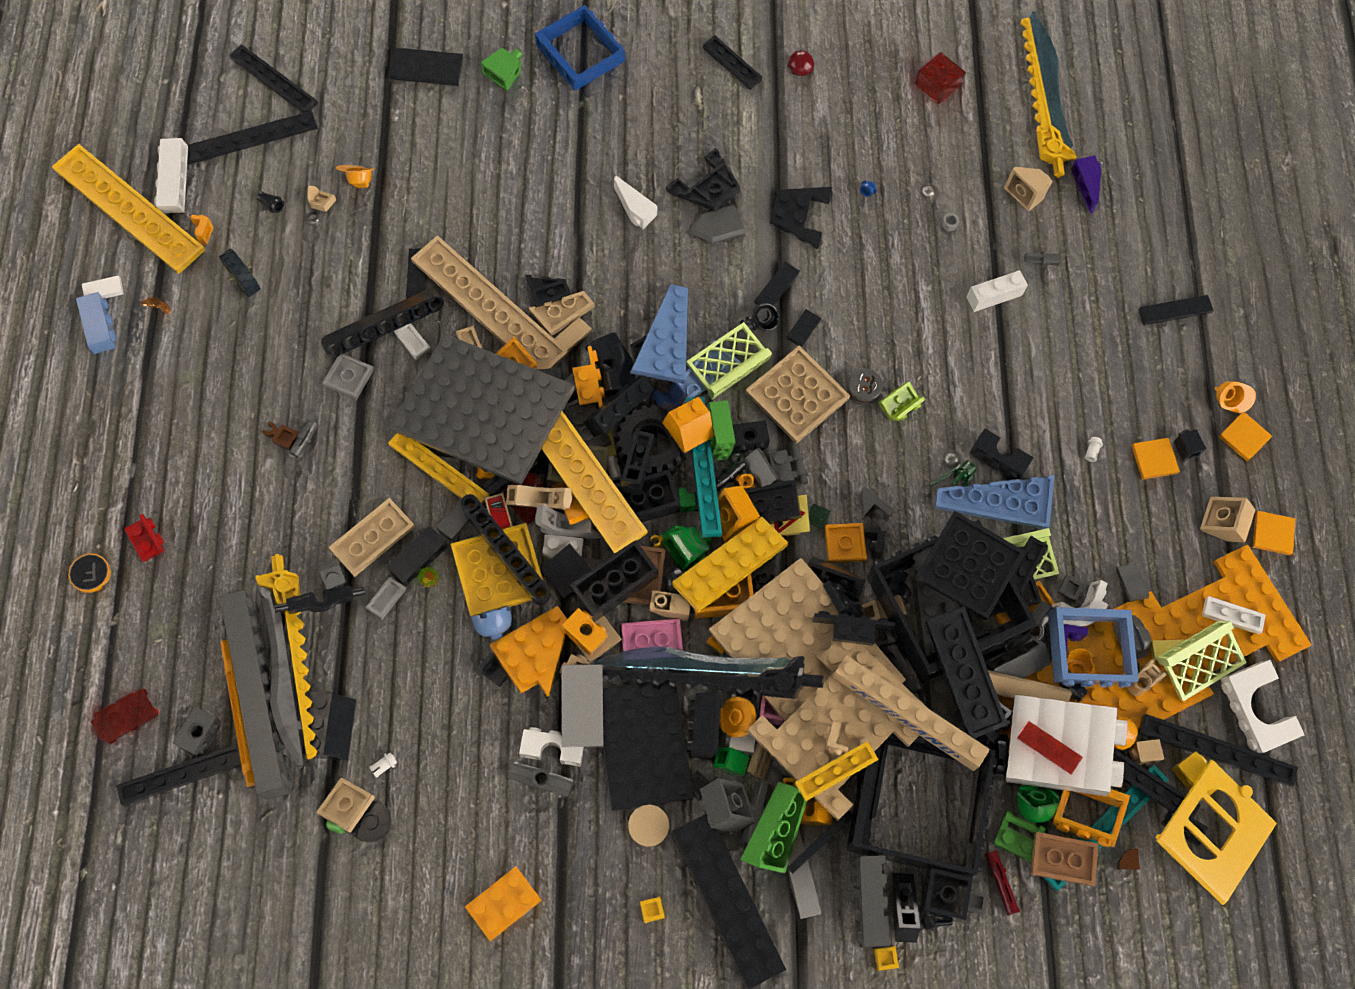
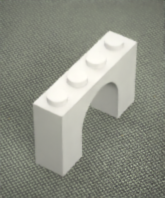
M1271 660L1261 661L1220 679L1222 690L1227 694L1230 700V707L1239 720L1238 725L1247 738V745L1250 750L1257 753L1267 752L1304 736L1296 716L1286 717L1268 725L1257 719L1252 711L1251 698L1254 691L1262 685L1279 679Z

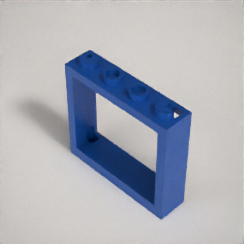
M586 5L535 33L536 46L574 91L625 62L623 45L615 40L614 35L607 31L603 22L599 21L594 12H591ZM585 22L612 55L578 75L550 41Z

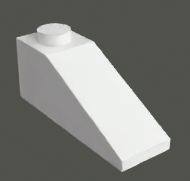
M614 177V189L629 219L635 226H640L644 229L657 216V205L619 177Z

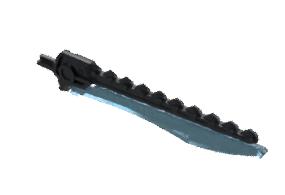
M647 647L620 652L596 661L598 665L633 668L632 671L603 670L604 678L607 680H611L617 675L624 682L635 677L636 681L641 684L649 679H652L656 685H660L668 680L669 685L673 687L685 682L686 686L690 689L702 684L703 688L707 691L718 685L719 690L727 692L735 687L740 694L752 689L753 693L758 696L796 699L803 686L823 688L824 676L804 674L805 658L803 656L794 657L791 661L786 657L726 658L696 654L671 647ZM641 668L750 673L761 675L758 677L709 674L641 671ZM768 668H784L776 670H766Z

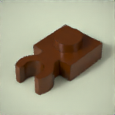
M268 421L267 424L272 430H263V434L268 438L273 437V443L291 450L299 432L283 424L278 429L273 422Z

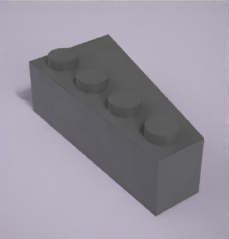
M862 856L854 861V865H851L852 878H855L856 886H853V898L857 899L858 907L855 908L854 913L855 920L859 921V930H856L857 943L861 944V948L890 946L888 915H884V910H887L888 905L886 893H883V888H885V883H887L886 874L882 871V864L886 863L885 856Z

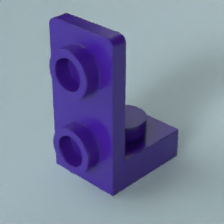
M1064 624L1066 656L1068 638L1070 641L1080 642L1088 636L1087 627Z

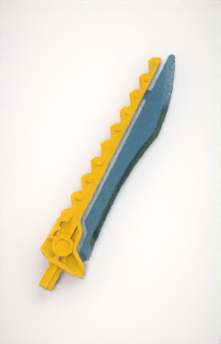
M1033 11L1030 19L1024 18L1020 24L1026 29L1022 33V36L1027 40L1024 48L1029 52L1025 59L1031 64L1028 66L1027 71L1033 76L1032 78L1030 77L1029 83L1034 87L1031 95L1036 99L1032 107L1038 111L1034 119L1040 124L1036 129L1040 159L1048 162V164H1053L1054 176L1060 178L1065 175L1063 162L1075 161L1077 156L1071 149L1073 143L1069 137L1060 101L1059 60L1048 32L1036 16V12Z

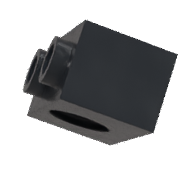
M766 420L732 424L736 443L731 453L743 454L756 448H760L761 451L768 448L770 439ZM750 436L753 440L748 441L744 437Z

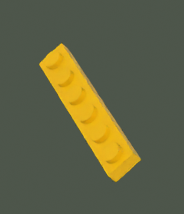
M398 433L388 442L391 448L462 499L465 495L471 494L483 505L485 503L484 498L490 497L489 493L419 442Z

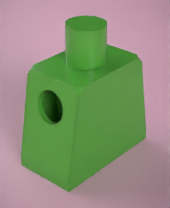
M500 48L481 62L482 73L507 91L521 72V61L519 59L523 55L518 49H514L509 53L504 48Z

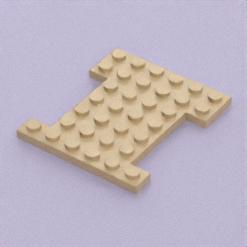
M836 641L818 659L832 675L824 682L823 688H818L778 729L762 715L747 730L797 781L840 757L828 753L829 750L824 749L827 740L823 738L825 729L833 721L841 723L836 744L848 747L847 752L866 741L875 751L892 733L907 747L919 736L832 678L847 655L925 706L861 644ZM848 778L814 797L837 821L853 805L838 790Z

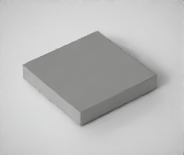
M342 354L336 358L322 384L329 389L357 400L374 367Z

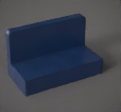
M673 382L667 394L654 389L651 396L661 408L672 411L683 405L687 393L678 383Z

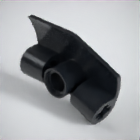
M615 332L602 336L585 347L587 351L588 346L592 347V351L596 350L598 361L595 363L597 369H600L604 395H615L632 379L636 378L635 374L630 373L633 367L632 358ZM603 364L608 365L610 369L605 368Z

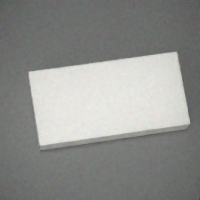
M119 275L82 284L84 296L99 292L102 298L124 294Z
M411 323L394 331V334L415 360L431 351L430 346Z

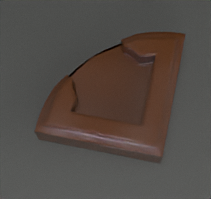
M1138 848L1128 850L1121 856L1117 864V870L1140 869Z

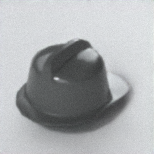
M1132 615L1136 659H1141L1150 651L1151 636L1141 620ZM1114 622V632L1122 649L1119 622Z

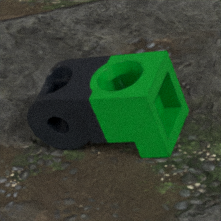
M686 488L678 489V497L681 504L679 513L699 511L696 492L687 493Z

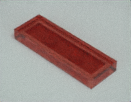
M1030 721L1027 722L1017 737L1018 740L1070 775H1072L1083 759L1081 755Z

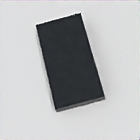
M394 47L389 77L390 80L459 86L463 54Z

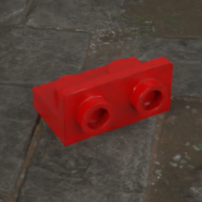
M142 513L139 515L141 520L124 528L140 559L146 562L165 551L162 546L165 542L159 533L156 534L153 530L156 527L150 517L146 518Z

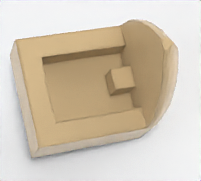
M308 186L307 199L311 208L327 212L336 201L335 196L322 192L315 186Z

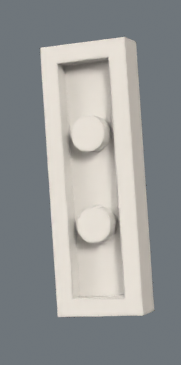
M1210 596L1205 598L1202 612L1203 617L1216 621H1231L1234 627L1256 634L1262 633L1266 616L1265 614Z

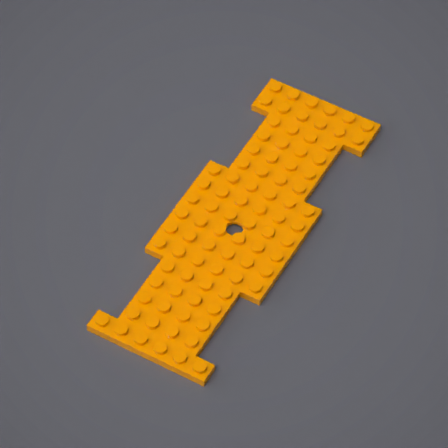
M1248 544L1213 562L1223 577L1222 579L1162 608L1152 591L1149 592L1148 599L1127 602L1114 608L1115 610H1131L1132 615L1138 617L1150 633L1151 641L1187 640L1217 622L1202 616L1205 598L1210 596L1266 615L1261 634L1252 633L1237 627L1231 630L1244 657L1266 646L1275 662L1278 663L1312 645ZM1095 621L1090 625L1082 626L1088 628V636L1080 642H1073L1068 638L1067 655L1075 648H1085L1093 654L1092 661L1095 664V668L1092 674L1125 675L1122 649L1114 632V622ZM1226 635L1222 637L1220 646L1227 648L1229 640ZM1206 646L1204 655L1211 657L1214 646ZM1151 647L1145 657L1136 659L1139 670L1152 660ZM1219 648L1216 659L1223 661L1226 650ZM1232 652L1228 661L1230 664L1238 660L1235 653ZM1194 655V659L1189 660L1188 664L1195 666L1198 656ZM1203 658L1200 668L1208 670L1210 660ZM1052 661L1050 665L1044 667L1041 671H1036L1024 678L1061 687L1058 683H1054ZM1158 661L1154 662L1162 672H1166L1163 665H1160ZM1215 662L1213 672L1221 669L1222 664ZM1176 664L1172 667L1175 675H1180L1182 665ZM1187 667L1184 678L1192 680L1194 669ZM1199 671L1197 682L1203 683L1207 673ZM1167 674L1140 696L1132 695L1127 687L1119 688V685H1112V687L1104 688L1100 687V684H1094V686L1085 687L1089 692L1079 703L1117 708V716L1130 719L1136 725L1139 732L1143 714L1164 720L1214 695L1210 686L1185 701H1181ZM1183 681L1182 690L1184 693L1189 691L1190 682ZM1137 682V685L1142 688V684ZM997 694L999 702L1013 711L1015 698ZM1071 698L1068 701L1078 703L1076 700L1073 701ZM1012 725L1007 731H1004L1002 729L999 732L1003 735H1008L1009 744L1007 747V754H1009Z

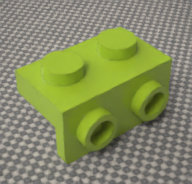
M908 381L878 403L889 421L897 420L899 422L907 417L909 411H914L921 407L920 403L925 398L923 396L919 397Z

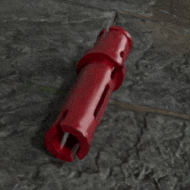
M995 850L984 855L991 870L990 876L995 880L1008 916L1020 912V909L1005 874L1007 872L1006 868H1003L997 853L998 851Z

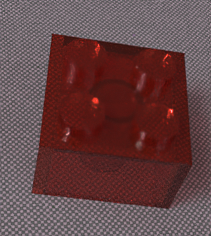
M940 52L918 70L914 84L940 104L962 85L966 72Z

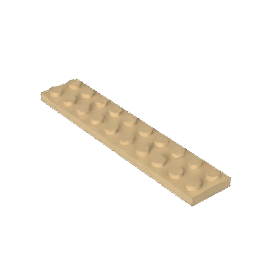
M438 235L411 258V261L504 345L513 337H516L539 364L535 369L554 368L568 355V351Z

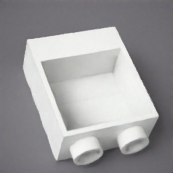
M1015 695L1006 782L1108 796L1111 786L1122 787L1124 762L1113 761L1114 744L1125 746L1127 721L1117 720V708Z

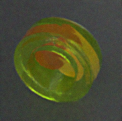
M432 567L423 568L418 576L421 585L426 588L434 587L439 581L438 572Z

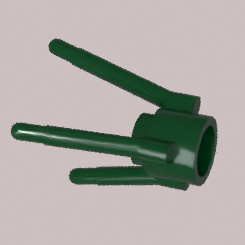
M965 461L962 465L958 464L954 469L934 480L929 486L932 487L955 472H957V477L951 484L955 485L961 479L966 480L962 487L968 486L974 479L972 475L976 472V467L970 461Z

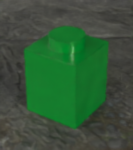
M718 747L713 767L730 775L744 776L749 755L734 748Z

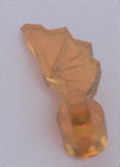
M156 297L141 301L142 305L160 308L164 314H168L171 311L168 304L163 303Z

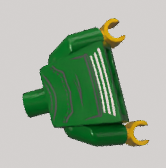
M675 525L662 532L661 536L653 535L650 541L652 543L655 540H659L653 546L654 548H661L663 543L680 570L685 572L707 557L706 553L710 549L708 544L712 542V537L702 538L696 527L688 528Z

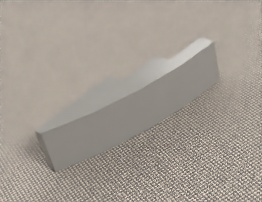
M799 829L788 866L805 851ZM808 860L793 874L787 866L789 882L800 919L820 915L821 910Z

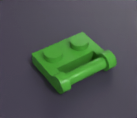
M1006 810L993 845L1031 863L1034 837L1031 839L1008 828V824L1011 822L1032 833H1045L1046 828L1041 825L1036 826L1013 815V812Z

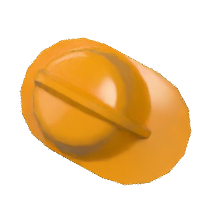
M357 165L336 166L337 170L345 172L348 183L356 188H367L369 182H371L372 170H375V168Z
M1226 381L1219 387L1214 388L1217 391L1216 398L1220 406L1235 413L1246 412L1253 406L1256 399L1254 389L1240 382Z

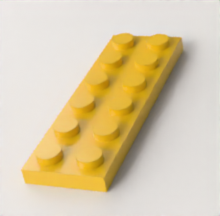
M760 517L675 579L672 585L697 612H700L786 548L788 542L763 517Z

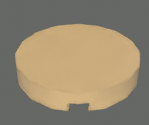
M642 805L635 809L630 816L628 822L629 834L632 840L639 845L655 847L666 838L669 831V819L659 807Z

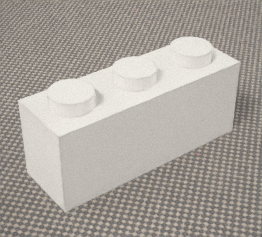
M1019 270L972 286L968 292L967 299L973 311L976 312L1022 296L1028 285Z

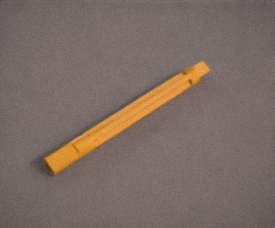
M223 640L220 642L242 772L245 776L246 787L256 786L228 640Z

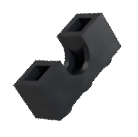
M984 428L970 453L976 459L988 463L991 468L1003 472L1009 479L1020 480L1034 457L1019 448L1010 456L1002 455L997 449V444L1001 437Z

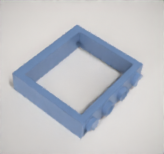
M1056 607L1048 612L1054 683H1062L1066 686L1081 684V687H1091L1094 684H1100V687L1104 688L1119 685V688L1131 687V684L1139 681L1131 610ZM1063 620L1119 622L1125 675L1068 673Z

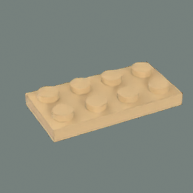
M388 498L328 548L347 570L356 577L413 530L415 525Z

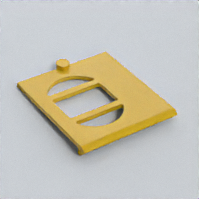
M1210 760L1162 833L1157 834L1155 838L1187 872L1221 905H1224L1277 823L1251 798L1253 790L1250 786L1243 785L1240 787L1213 760ZM1208 790H1220L1231 798L1236 808L1237 822L1207 794ZM1201 798L1233 829L1221 850L1188 819ZM1184 826L1214 854L1215 857L1213 859L1204 860L1192 853L1185 841Z

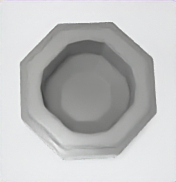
M946 213L941 220L942 228L946 231H954L960 223L959 217L954 213Z

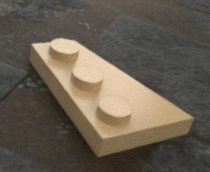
M584 291L562 297V300L553 303L550 301L537 308L535 306L531 307L529 312L552 337L574 322L578 317L593 309L595 303Z

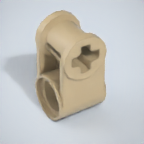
M1153 659L1138 672V682L1142 684V688L1137 685V682L1131 684V687H1127L1132 695L1140 696L1167 675L1166 672H1162L1154 664L1155 661Z

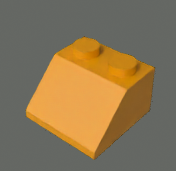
M699 397L668 412L662 422L683 453L715 436L710 412Z
M742 485L724 488L718 496L722 538L725 542L732 539L760 517Z

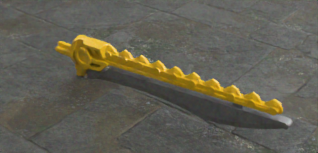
M275 554V556H271L272 572L261 576L256 575L255 577L258 586L261 587L260 596L271 646L272 679L270 705L282 742L297 768L301 769L303 767V757L299 738L300 730L303 733L307 759H312L317 753V750L310 744L316 734L308 727V725L312 724L314 717L306 711L312 704V701L305 695L307 691L309 692L311 685L303 679V677L307 676L309 669L301 663L307 657V653L300 648L302 644L304 645L306 638L298 632L303 628L304 623L297 617L301 612L289 614L288 611L282 612L285 615L301 720L297 721L281 612L275 613L271 598L272 594L275 605L286 603L287 598L301 595L300 584L297 574L284 570L283 555Z

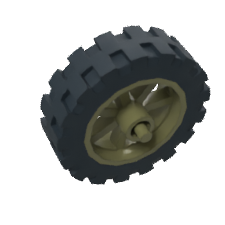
M230 248L219 256L222 264L231 276L228 280L236 282L248 297L261 290L258 282L249 270L251 265L246 266L233 249Z

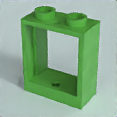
M728 401L709 402L707 409L710 412L715 435L710 439L712 459L725 460L730 457L736 443Z

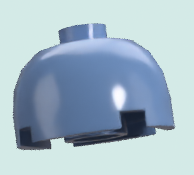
M505 606L499 610L494 609L484 612L482 615L471 616V621L479 635L483 637L490 636L491 640L503 637L502 633L509 629L512 615L510 607Z

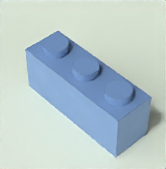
M99 292L76 298L87 345L93 354L116 348L115 340H117L114 329H111L113 320L111 315L107 313L109 305L106 298H102Z

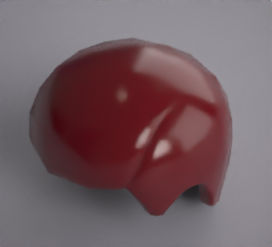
M799 50L790 56L787 67L791 69L792 74L806 76L812 72L815 63L810 53Z

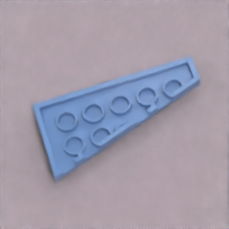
M672 284L669 286L630 371L631 374L644 375L684 384L686 381L688 288Z
M1055 475L1045 478L1034 477L1027 480L1016 479L990 482L983 485L973 484L972 486L938 488L934 508L1033 528L1047 529L1050 525Z

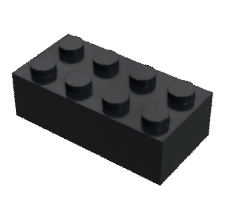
M670 470L647 475L641 495L622 492L621 483L614 484L641 523L680 512L681 504Z
M635 540L570 585L571 591L584 609L592 616L593 621L596 622L658 578V569Z

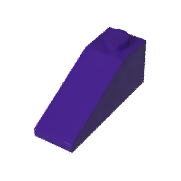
M1095 155L1076 159L1071 168L1089 213L1094 211L1099 200L1101 164L1097 161Z

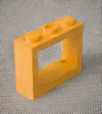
M1110 789L1108 796L1075 792L1119 808L1112 834H1108L1063 818L1062 816L1071 792L1064 790L1053 826H1056L1062 832L1070 831L1075 833L1082 839L1095 840L1101 846L1115 847L1130 795Z

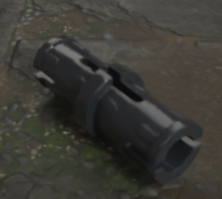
M737 459L730 467L724 468L722 473L715 479L717 492L727 483L733 482L734 478L742 470L746 469V465L743 461L741 462V459Z

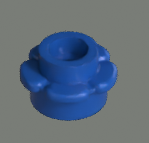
M862 181L860 187L862 195L870 197L876 193L875 184L872 181Z

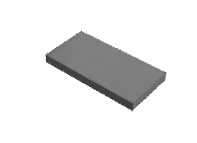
M562 665V747H603L602 665Z

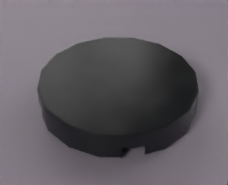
M373 800L351 831L352 834L360 841L366 843H373L383 839L389 832L392 824L388 808L381 802Z

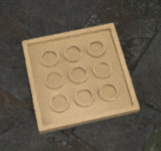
M800 346L795 348L745 390V393L796 444L851 397Z

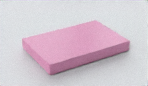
M680 618L621 623L624 663L684 657Z

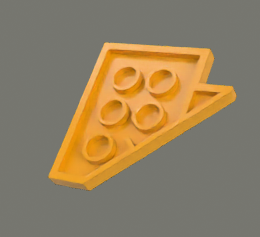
M558 606L489 645L491 651L495 654L520 694L539 684L546 696L550 695L566 635L561 630V627L567 618Z

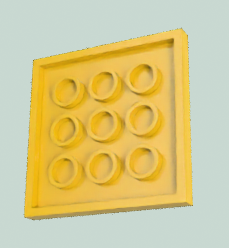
M523 523L502 529L543 580L527 524ZM492 532L489 534L490 538H495L498 536L497 532ZM481 535L451 543L470 617L482 615V613L494 609L499 610L505 606L512 607L533 601ZM503 547L500 551L506 553L510 548ZM516 561L512 564V566L515 568L520 567L522 565V563L519 561ZM532 576L524 578V581L527 583L534 580ZM544 591L536 593V596L539 598L546 595Z

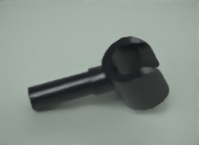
M933 916L921 919L926 930L952 925V920L935 922Z

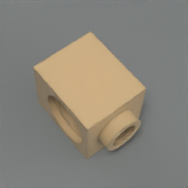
M1160 739L1135 742L1129 749L1130 759L1138 765L1154 764L1164 760Z

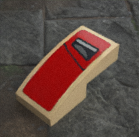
M503 493L484 498L489 514L501 529L513 527Z

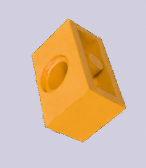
M578 608L562 624L561 630L585 653L591 656L607 640V631L602 625H596L591 620L592 616L587 611L583 610L582 612ZM583 627H588L591 630V633L589 635H583L580 632V629Z

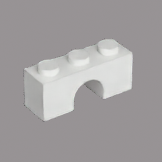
M530 727L529 730L524 729L519 752L520 757L541 760L543 750L546 747L555 746L561 751V764L581 767L584 747H562V735L558 731L551 730L549 733L541 732V729Z

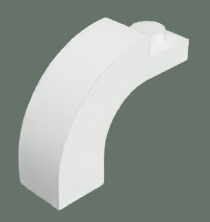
M1102 580L1091 582L1085 601L1080 608L1106 609L1108 604L1103 602L1102 599L1106 595L1105 589L1108 583ZM1063 602L1052 604L1053 608H1074ZM1063 620L1064 624L1081 627L1095 622Z

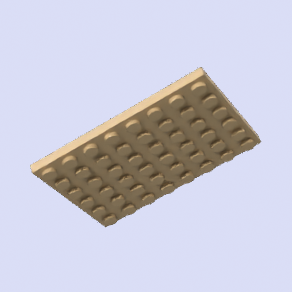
M800 558L713 625L709 632L747 677H758L766 670L784 669L794 657L803 656L805 658L804 674L824 676L825 682L832 674L818 659L836 642L832 641L833 625L815 623L812 620L814 614L819 611H826L830 615L837 616L839 612L826 592L822 581ZM875 643L873 646L861 644L901 683L906 680ZM803 686L796 699L763 697L785 722L818 688Z

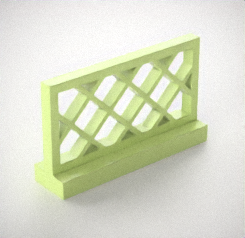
M743 322L686 361V365L708 391L707 395L713 400L770 359L772 352L768 348H764ZM743 329L747 334V340L736 338L737 332ZM725 340L733 342L732 350L722 348ZM736 342L746 344L745 352L735 350ZM749 344L756 345L760 351L749 353ZM711 350L719 351L718 359L708 358V352ZM721 352L731 353V362L721 360ZM734 354L745 356L744 362H733ZM696 360L705 361L704 370L697 369L692 363ZM707 362L717 363V371L706 370ZM720 364L729 365L730 372H719ZM705 374L715 375V382L709 385L705 380Z
M1049 528L1003 538L1017 547H1024L1030 536L1045 542L1048 547L1033 573L1034 580L1059 574L1049 536H1051ZM1044 560L1051 564L1052 572L1047 573L1040 569Z
M1219 620L1156 657L1159 664L1164 666L1181 701H1185L1247 663L1231 631L1234 629L1231 621ZM1225 635L1229 640L1227 648L1220 646L1221 639ZM1208 645L1214 646L1211 657L1204 655ZM1219 648L1226 650L1223 661L1216 659ZM1231 652L1235 653L1238 659L1234 664L1228 663ZM1193 654L1198 656L1195 666L1188 664L1190 656ZM1203 658L1210 660L1208 670L1200 668ZM1215 662L1222 664L1221 670L1217 674L1213 673ZM1176 664L1182 665L1179 676L1175 675L1172 667ZM1187 667L1194 669L1192 680L1184 678ZM1199 671L1207 673L1203 683L1197 682ZM1183 681L1191 683L1189 691L1186 693L1182 690Z

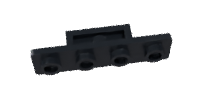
M826 611L815 613L812 620L815 623L833 625L832 641L871 646L874 645L875 629L893 631L896 625L895 622H890V619L880 618L878 620H872L868 616L854 618L844 613L838 614V616L830 615Z

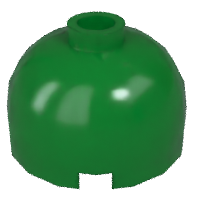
M1023 785L1019 788L1016 796V807L1020 815L1029 822L1042 823L1050 820L1056 814L1059 797L1050 788L1043 790L1039 789L1038 786Z

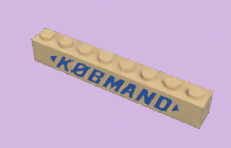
M847 655L832 677L972 771L980 767L990 750Z

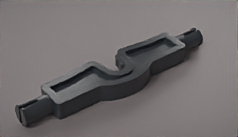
M351 586L325 589L322 593V602H318L314 593L309 592L297 597L287 598L286 603L274 605L275 613L288 611L289 614L308 610L311 612H324L334 605L352 602L354 597L365 595L364 587L351 589Z

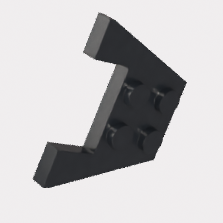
M717 148L704 156L705 162L713 167L714 170L691 188L679 178H676L666 186V191L714 212L738 194L740 186L732 172L727 168L726 162L721 158Z
M833 187L777 190L770 224L788 234L796 235L799 237V240L806 241L812 244V247L818 249L822 232L804 228L810 201L829 204Z

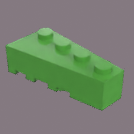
M778 781L740 860L758 868L786 873L807 803L796 786Z

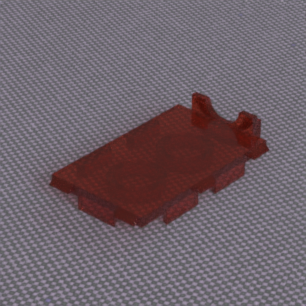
M145 688L135 693L132 692L115 701V704L112 703L103 708L102 711L93 714L95 720L90 722L102 742L112 744L117 741L116 739L130 731H135L139 726L158 716L159 712L151 704Z

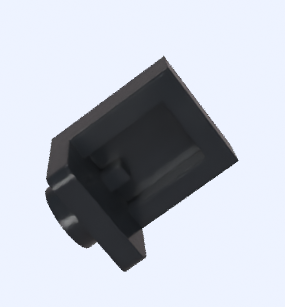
M491 652L480 661L479 669L481 674L501 687L509 676L497 660L495 654Z

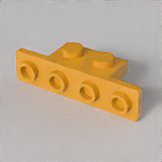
M588 346L591 365L573 368L580 406L598 403L600 408L603 405L601 398H605L603 387H599L598 380H601L600 369L595 367V362L598 361L596 350L592 351V347Z

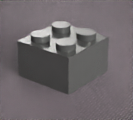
M718 778L700 789L702 802L705 806L711 828L737 833L755 823L744 784Z

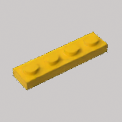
M868 741L796 781L795 785L806 802L878 761V758Z

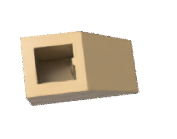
M652 590L650 611L668 619L680 618L682 621H688L690 604L681 594Z

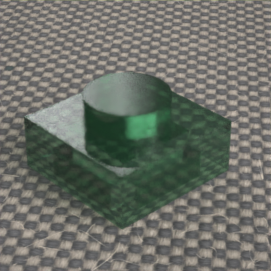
M813 503L809 511V524L823 530L831 511Z

